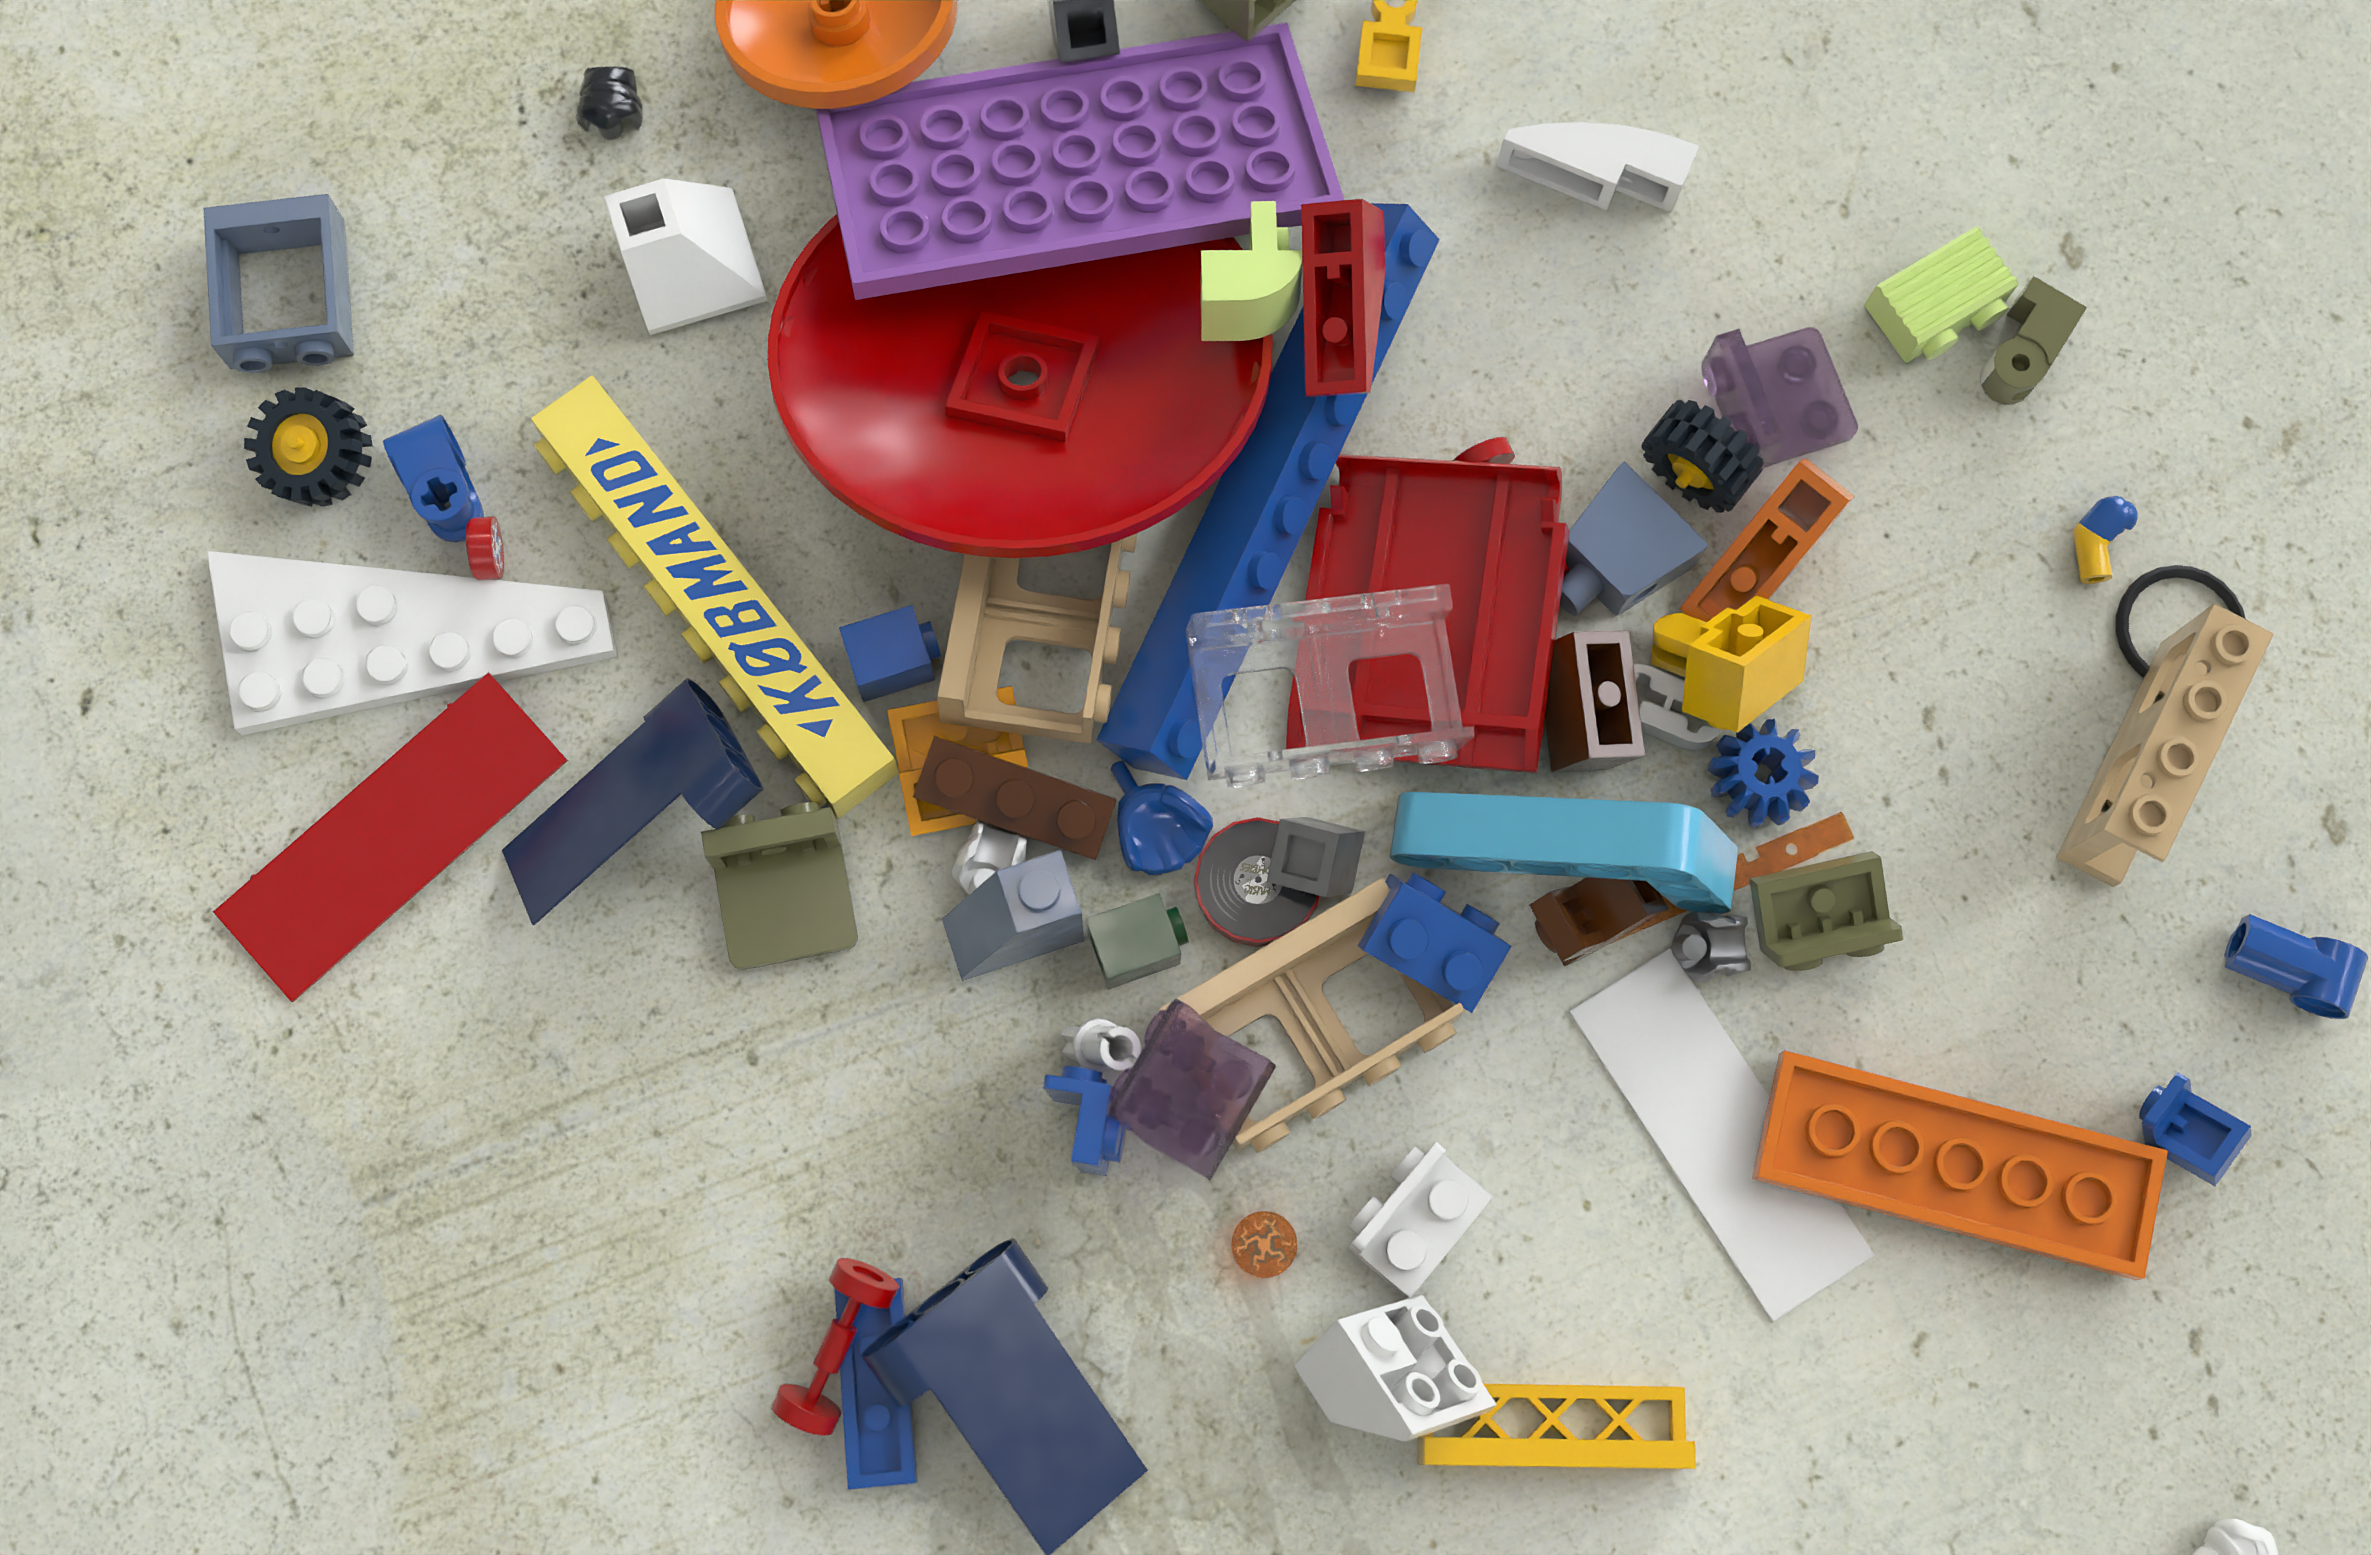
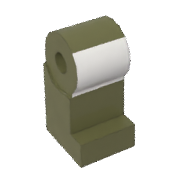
M2033 276L2007 313V316L2020 323L2018 329L2011 339L2002 343L1983 366L1980 378L1981 386L1986 395L1993 401L2001 404H2016L2023 401L2044 378L2087 307Z

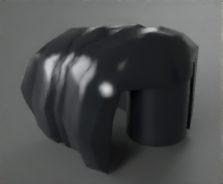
M616 66L592 67L585 70L576 114L577 123L584 131L588 132L590 124H593L598 128L603 138L615 140L623 132L622 121L628 118L633 121L637 130H639L642 124L643 106L640 97L637 95L634 70Z

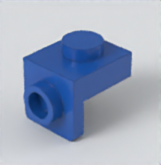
M2178 1072L2166 1088L2158 1085L2149 1093L2139 1112V1118L2143 1120L2142 1129L2145 1145L2168 1150V1160L2213 1186L2218 1184L2252 1136L2249 1124L2193 1094L2190 1079Z

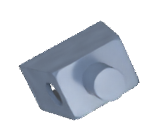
M1624 461L1569 530L1566 563L1570 571L1563 577L1560 606L1569 614L1577 616L1597 597L1612 613L1616 615L1622 614L1691 570L1698 563L1709 544Z

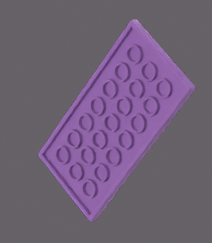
M1287 22L1267 25L1249 42L1240 38L1234 31L1122 48L1120 49V54L1067 62L1053 59L914 81L887 96L871 102L844 108L816 109L855 300L1248 235L1250 233L1251 201H1276L1277 227L1290 228L1302 226L1301 204L1344 200Z

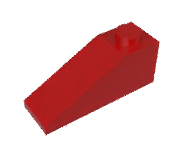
M1364 199L1301 204L1306 396L1320 397L1371 393L1385 281L1384 211Z

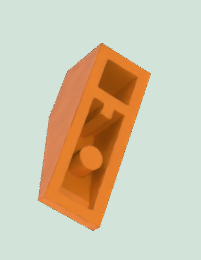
M1807 458L1799 461L1679 609L1688 616L1708 622L1727 607L1737 610L1756 595L1769 600L1855 496Z

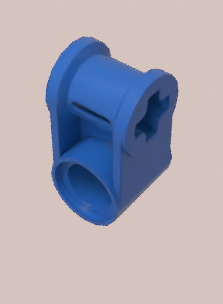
M440 414L384 439L383 444L389 460L419 516L427 521L434 534L442 540L455 543L465 541L467 522L471 518L484 517V511L465 468L466 461L445 418ZM449 501L451 507L446 510L444 504Z

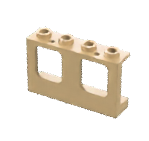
M1138 533L1110 543L1104 590L1102 595L1095 600L1021 589L1017 584L1021 558L980 557L964 554L937 696L940 722L1092 744L1095 722L1107 723L1111 702L1112 685L1101 684L1104 664L1116 665L1119 653L1121 628L1111 626L1114 607L1125 609L1128 598L1131 571L1120 570L1123 551L1135 553ZM1013 640H1023L1079 648L1089 652L1092 662L1083 709L1077 713L1070 714L1007 705L999 701L997 690L1006 645Z
M2214 603L2161 642L2150 664L2149 671L2142 680L2056 858L2112 887L2122 883L2137 850L2160 862L2165 861L2274 633ZM2158 694L2161 697V700L2154 703L2156 696ZM2104 803H2107L2109 810L2104 813L2101 809Z
M1383 878L1159 1008L1158 1020L1237 1152L1252 1144L1256 1153L1266 1150L1290 1134L1285 1123L1306 1111L1309 1112L1313 1120L1321 1117L1347 1100L1341 1091L1342 1089L1362 1077L1368 1086H1372L1402 1067L1397 1058L1399 1055L1418 1044L1422 1051L1427 1053L1457 1034L1452 1024L1458 1021L1465 1012L1461 1003L1453 1006L1450 1000L1398 971L1422 1010L1424 1022L1418 1028L1376 1053L1364 1055L1356 1048L1323 993L1322 984L1327 978L1368 955L1357 945L1390 891ZM1273 1016L1280 1022L1313 1076L1315 1084L1312 1091L1259 1122L1251 1120L1246 1115L1213 1060L1212 1049L1217 1043L1261 1017Z

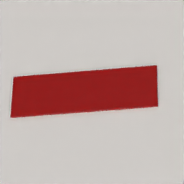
M488 672L455 702L449 703L440 715L256 875H251L250 880L215 909L213 913L291 1002H294L568 760Z

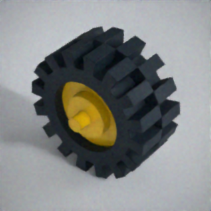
M295 387V394L287 390L275 393L278 400L277 404L265 400L258 408L266 417L263 421L251 417L247 427L258 431L257 438H244V449L256 454V457L246 459L249 470L260 473L255 480L261 487L272 490L271 494L311 507L312 504L322 507L333 505L332 497L343 501L352 495L346 486L352 484L360 487L365 480V477L356 473L359 465L369 468L371 466L372 457L362 454V447L373 446L371 435L360 431L367 424L362 416L352 413L355 408L333 396L305 387Z
M1678 400L1674 404L1672 403L1641 444V449L1646 451L1643 454L1646 462L1654 464L1651 469L1657 476H1664L1668 479L1665 484L1669 488L1674 490L1677 487L1683 492L1682 497L1689 502L1696 499L1699 507L1706 510L1712 507L1717 513H1723L1725 510L1729 512L1736 506L1763 470L1761 467L1764 465L1763 458L1757 456L1760 451L1756 445L1745 442L1749 436L1742 429L1735 431L1730 427L1733 421L1723 415L1719 419L1715 416L1713 408L1704 405L1700 409L1697 402L1688 400L1686 403L1682 400Z

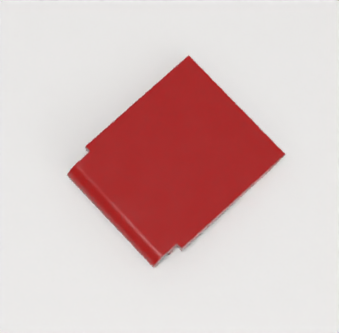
M1339 454L1335 463L1339 469L1338 486L1330 485L1332 508H1319L1288 706L1287 752L1537 774L1570 532L1567 523L1558 522L1562 497L1561 468L1555 466Z

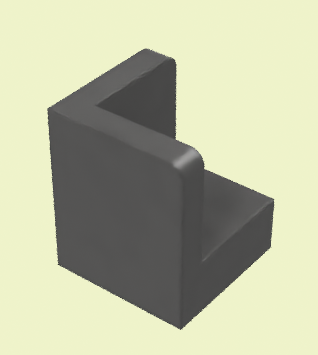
M1310 817L1280 819L1267 882L1323 897L1350 894L1354 887L1365 831Z

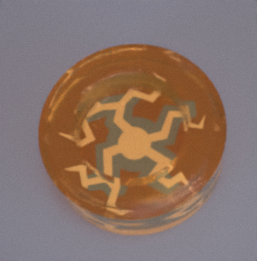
M1270 1211L1254 1212L1243 1218L1235 1228L1231 1239V1253L1236 1265L1245 1274L1258 1279L1274 1278L1285 1272L1294 1261L1298 1245L1297 1236L1292 1225L1283 1216Z

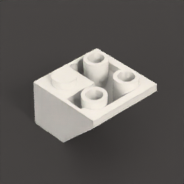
M663 178L604 196L620 251L649 335L768 301L732 188Z
M1423 1295L1338 1319L1294 1365L1330 1422L1404 1442L1488 1413L1497 1405L1483 1385L1476 1369L1468 1363L1445 1329L1441 1317L1430 1307Z

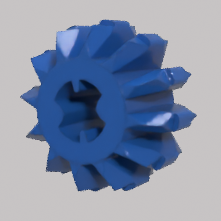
M1774 718L1767 719L1762 724L1759 732L1752 723H1749L1736 733V737L1722 736L1716 744L1722 756L1713 757L1708 763L1707 770L1711 774L1722 778L1710 789L1711 796L1721 798L1729 795L1733 800L1725 811L1727 817L1734 818L1744 808L1748 810V821L1751 828H1758L1764 822L1767 815L1777 826H1780L1790 819V809L1802 812L1808 806L1810 800L1804 790L1813 789L1818 784L1819 775L1803 768L1815 759V750L1803 749L1797 751L1793 746L1799 740V729H1791L1783 738L1779 737L1778 726ZM1760 764L1767 766L1771 770L1765 783L1759 781L1754 776Z

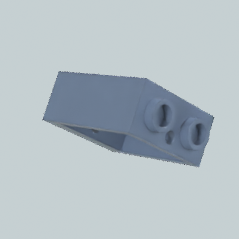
M329 194L203 208L211 346L230 369H236L245 373H260L271 369L273 364L299 362L303 365L321 366L333 362L335 357L354 355L345 220ZM322 245L327 324L244 333L239 254Z

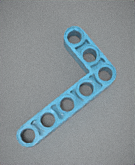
M1405 792L1399 795L1390 851L1391 860L1418 868L1647 881L1678 908L1693 912L1711 911L1718 914L1731 911L1738 856V846L1703 811L1688 805L1667 802L1433 792Z

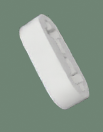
M1633 664L1636 682H1641L1646 686L1644 696L1662 704V706H1659L1649 701H1643L1639 706L1642 732L1688 750L1704 749L1714 742L1722 729L1714 728L1711 725L1710 727L1703 725L1697 733L1690 732L1686 729L1688 719L1669 710L1672 708L1682 712L1685 680L1648 665Z

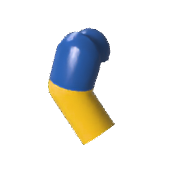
M2120 496L2100 499L2075 526L2073 536L2080 581L2083 584L2102 583L2113 578L2108 545L2119 534L2123 533L2125 529L2132 530L2136 525L2138 519L2136 507Z

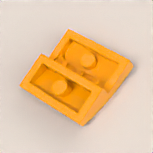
M1012 685L998 688V700L1004 704L1016 706ZM938 700L887 709L911 836L972 825L977 820L913 798L934 735L1028 768L1022 734L941 723Z

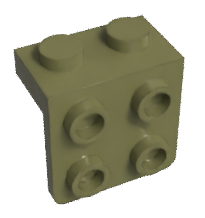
M815 802L798 803L782 808L780 810L781 817L755 821V816L735 815L720 829L701 832L705 858L715 873L728 957L735 968L747 970L845 951L856 945L858 933L839 826L831 807L819 809V804Z

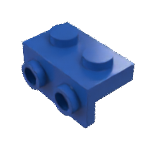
M1412 872L1407 883L1390 873L1385 881L1390 891L1357 946L1455 1004L1461 1003L1465 1010L1472 1013L1512 947L1494 934L1500 923L1469 904H1466L1461 914L1441 903L1446 891Z
M1063 1066L1061 1077L1045 1075L1043 1089L1053 1101L1080 1106L1071 1162L1081 1172L1107 1176L1109 1161L1121 1162L1127 1127L1126 1123H1122V1117L1117 1116L1120 1098L1111 1084H1107L1106 1079L1102 1078V1072L1087 1068Z

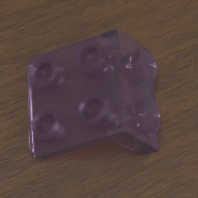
M1806 327L1748 346L1744 342L1740 329L1717 335L1714 338L1701 363L1705 386L1710 395L1715 397L1721 415L1733 421L1730 427L1735 431L1742 429L1749 436L1745 442L1756 445L1760 451L1757 456L1763 458L1764 462L1761 468L1850 441L1857 433V420L1824 339L1816 328Z
M1174 999L1166 1010L1159 1011L1153 1017L1144 1037L1145 1046L1133 1067L1124 1070L1114 1083L1110 1094L1111 1105L1108 1115L1147 1146L1211 1181L1233 1143L1235 1136H1237L1275 1070L1276 1065L1270 1059L1217 1032L1190 1005L1179 999Z

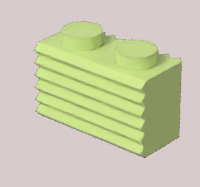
M1975 227L1876 285L1864 306L1905 363H1909L1922 353L1928 360H1932L1947 351L1959 340L1956 333H1959L1962 329L1969 327L1973 323L1975 328L1980 331L2001 318L2009 310L2005 302L2017 288L2018 282L2016 277L2011 276L2010 268L2004 266L2003 259L1997 256L1996 249L1990 246L1988 238L1983 237L1981 229Z

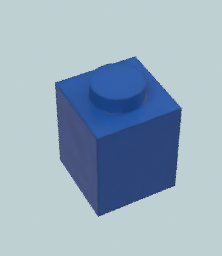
M912 605L839 627L863 703L935 680L930 660L942 657L931 622L918 624Z

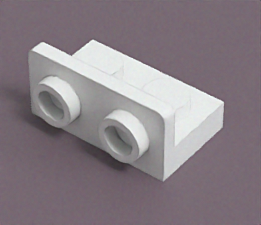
M1437 1142L1426 1154L1415 1146L1390 1175L1400 1185L1387 1201L1382 1204L1373 1196L1348 1226L1357 1234V1237L1347 1248L1406 1299L1412 1297L1493 1198L1489 1192L1444 1155L1446 1149Z

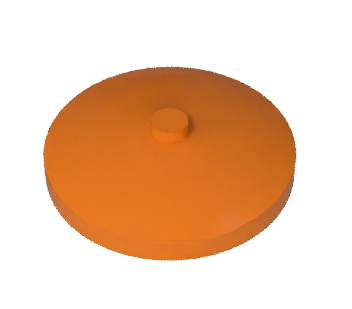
M716 0L715 23L728 62L747 85L757 92L784 104L813 109H834L860 105L880 99L906 86L926 71L939 57L952 35L957 18L958 0Z

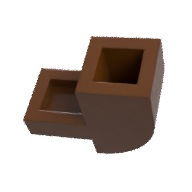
M1589 877L1582 879L1572 886L1550 891L1529 904L1536 917L1535 928L1539 938L1550 951L1557 953L1564 967L1622 938L1669 909L1661 894L1647 881Z

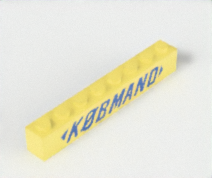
M593 375L531 418L542 438L533 444L541 458L555 475L565 469L578 486L573 488L570 493L592 522L602 516L615 533L606 539L626 567L630 569L637 563L640 564L651 579L643 587L665 616H668L673 611L679 614L689 627L681 633V636L700 662L705 664L713 658L726 675L718 683L740 712L751 707L764 725L757 729L756 732L774 757L780 761L789 755L800 769L802 774L795 778L794 781L809 802L818 803L819 809L827 804L839 819L899 774L893 755Z

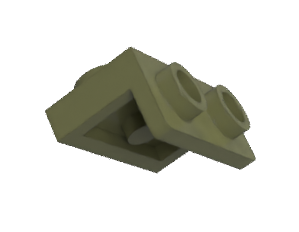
M1873 851L1749 878L1760 951L1776 965L1784 967L1786 970L1805 971L1814 969L1823 963V958L1846 954L1851 957L1876 955L1885 949V944L1903 940L1902 926L1892 920L1889 915L1881 856Z

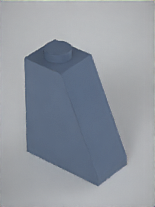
M1061 850L997 870L942 918L962 981L1084 941L1082 912Z

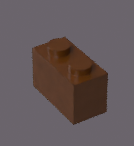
M1629 630L1571 632L1555 640L1545 711L1551 773L1608 770L1645 756Z

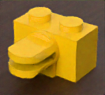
M1757 595L1737 610L1727 607L1708 622L1683 613L1668 614L1658 618L1654 623L1651 664L1685 677L1682 712L1703 719L1714 728L1731 730L1738 733L1804 681L1812 615Z

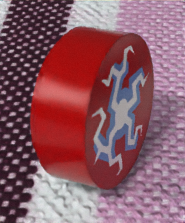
M495 516L471 518L466 525V550L471 573L478 581L501 579L504 574V550L499 523Z

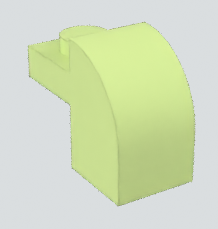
M1251 201L1249 250L1201 251V341H1245L1258 339L1279 330L1292 318L1297 310L1301 292L1302 250H1289V228L1277 227L1276 201Z

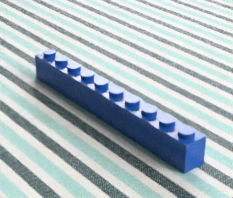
M1371 203L1384 211L1385 281L1372 384L1440 240L1408 204ZM1303 307L1271 372L1265 404L1257 424L1241 452L1223 473L1111 707L1107 723L1103 724L1096 739L1134 769L1183 780L1188 779L1368 394L1306 396Z

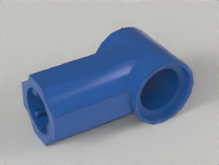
M2251 914L2241 918L2237 928L2229 938L2224 953L2226 957L2225 968L2291 994L2289 998L2291 1003L2298 1008L2330 1019H2347L2349 1017L2368 960V955L2363 950L2347 942L2328 937L2308 938Z

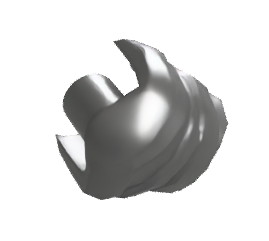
M1711 911L1691 912L1684 916L1674 935L1671 946L1672 953L1687 975L1697 982H1709L1720 975L1729 977L1748 970L1751 971V961L1747 958L1744 934L1745 927L1748 925V918L1736 915H1726L1724 917Z

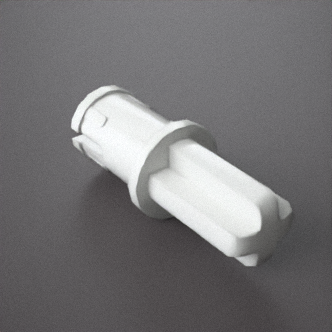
M1095 1018L1086 1021L1080 1027L1068 1025L1061 1033V1036L1067 1041L1062 1053L1070 1060L1078 1061L1081 1066L1087 1069L1101 1072L1108 1069L1125 1070L1134 1065L1128 1059H1125L1126 1057L1138 1059L1140 1056L1141 1044L1135 1032L1127 1027H1118L1105 1019Z

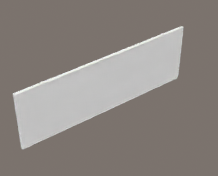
M1670 948L1569 1011V1014L1772 1322L1875 1256L1848 1216L1847 1208H1843L1840 1202L1752 1179L1769 1096L1702 997L1701 990L1696 988L1690 977L1681 968Z

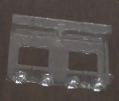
M1449 584L1192 614L1185 632L1208 781L1226 779L1227 787L1239 788L1265 782L1266 773L1290 771L1291 779L1303 780L1329 774L1330 765L1354 763L1355 771L1366 772L1393 766L1394 757L1418 755V760L1421 764L1444 762L1458 757L1457 749H1462L1475 735L1473 726L1464 728L1462 726L1445 618L1453 610ZM1402 654L1416 656L1422 665L1432 732L1360 740L1349 681V664L1355 660ZM1277 669L1291 671L1297 683L1306 747L1233 756L1222 695V680L1226 676Z

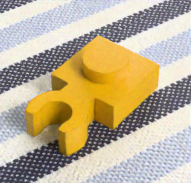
M1372 0L1371 14L1375 21L1363 20L1355 86L1415 92L1422 27L1410 26L1409 24L1415 16L1418 0H1406L1405 4L1401 7H1391L1385 0Z

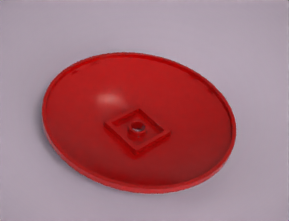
M836 214L808 242L793 263L780 288L772 312L768 334V371L774 404L781 425L795 452L812 475L833 496L857 514L885 530L914 542L945 551L997 558L1050 557L1089 550L1117 542L1144 531L1174 515L1208 489L1238 456L1257 424L1265 404L1271 378L1273 335L1269 334L1258 339L1245 341H1201V251L1243 250L1234 237L855 300L838 216ZM1020 371L1032 372L1039 377L1034 383L1023 386L1015 385L1007 380Z

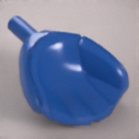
M1123 761L1114 763L1110 770L1125 794L1118 803L1117 823L1122 856L1127 867L1131 871H1143L1148 875H1161L1182 869L1185 863H1190L1202 851L1213 828L1212 816L1206 808L1181 789L1172 785L1166 786L1162 783H1149L1138 786Z

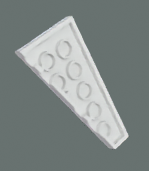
M207 551L234 729L242 736L471 688L488 672L497 682L618 657L607 598L603 591L491 579L478 581L476 578Z

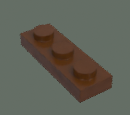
M935 735L913 798L1093 860L1097 858L1117 801L1114 797Z

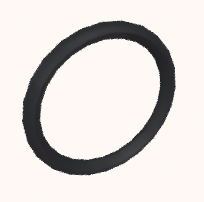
M2171 565L2159 567L2141 575L2128 587L2118 606L2115 632L2124 657L2140 676L2144 678L2150 666L2139 656L2129 632V615L2133 603L2139 594L2149 585L2160 580L2170 578L2190 579L2202 583L2213 590L2224 601L2230 612L2246 619L2243 607L2236 595L2222 580L2207 571L2192 566Z

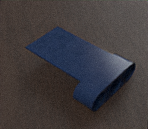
M686 678L643 717L645 722L502 849L532 925L537 924L681 794L691 808L707 824L715 829H720L763 790L757 774L723 712L714 700L693 680Z
M1011 1238L996 1245L975 1260L871 1343L861 1356L897 1407L914 1401L931 1389L1044 1554L1051 1555L1148 1470L1034 1305L1046 1294L1048 1287L1017 1241Z

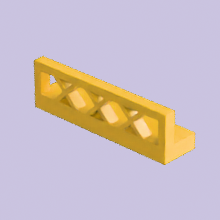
M1483 1384L1492 1398H1498L1495 1401L1497 1405L1490 1412L1477 1416L1478 1419L1460 1437H1433V1432L1417 1437L1418 1465L1696 1469L1695 1441H1686L1685 1387ZM1510 1398H1525L1544 1418L1527 1438H1510L1491 1418ZM1539 1399L1564 1400L1551 1412ZM1577 1399H1591L1610 1419L1607 1425L1593 1439H1577L1558 1420ZM1605 1400L1630 1401L1617 1413ZM1643 1400L1668 1401L1669 1441L1644 1440L1625 1419ZM1486 1425L1497 1438L1472 1437ZM1552 1426L1564 1439L1539 1438ZM1618 1427L1630 1440L1605 1439Z

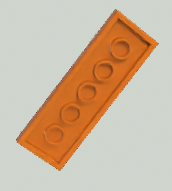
M1784 1050L1778 1055L1752 1179L2136 1281L2145 1279L2168 1150Z

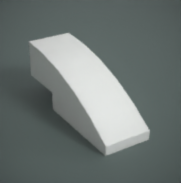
M1593 122L1542 123L1509 128L1503 139L1496 166L1606 211L1616 190L1671 213L1699 149V145L1663 133L1625 125Z

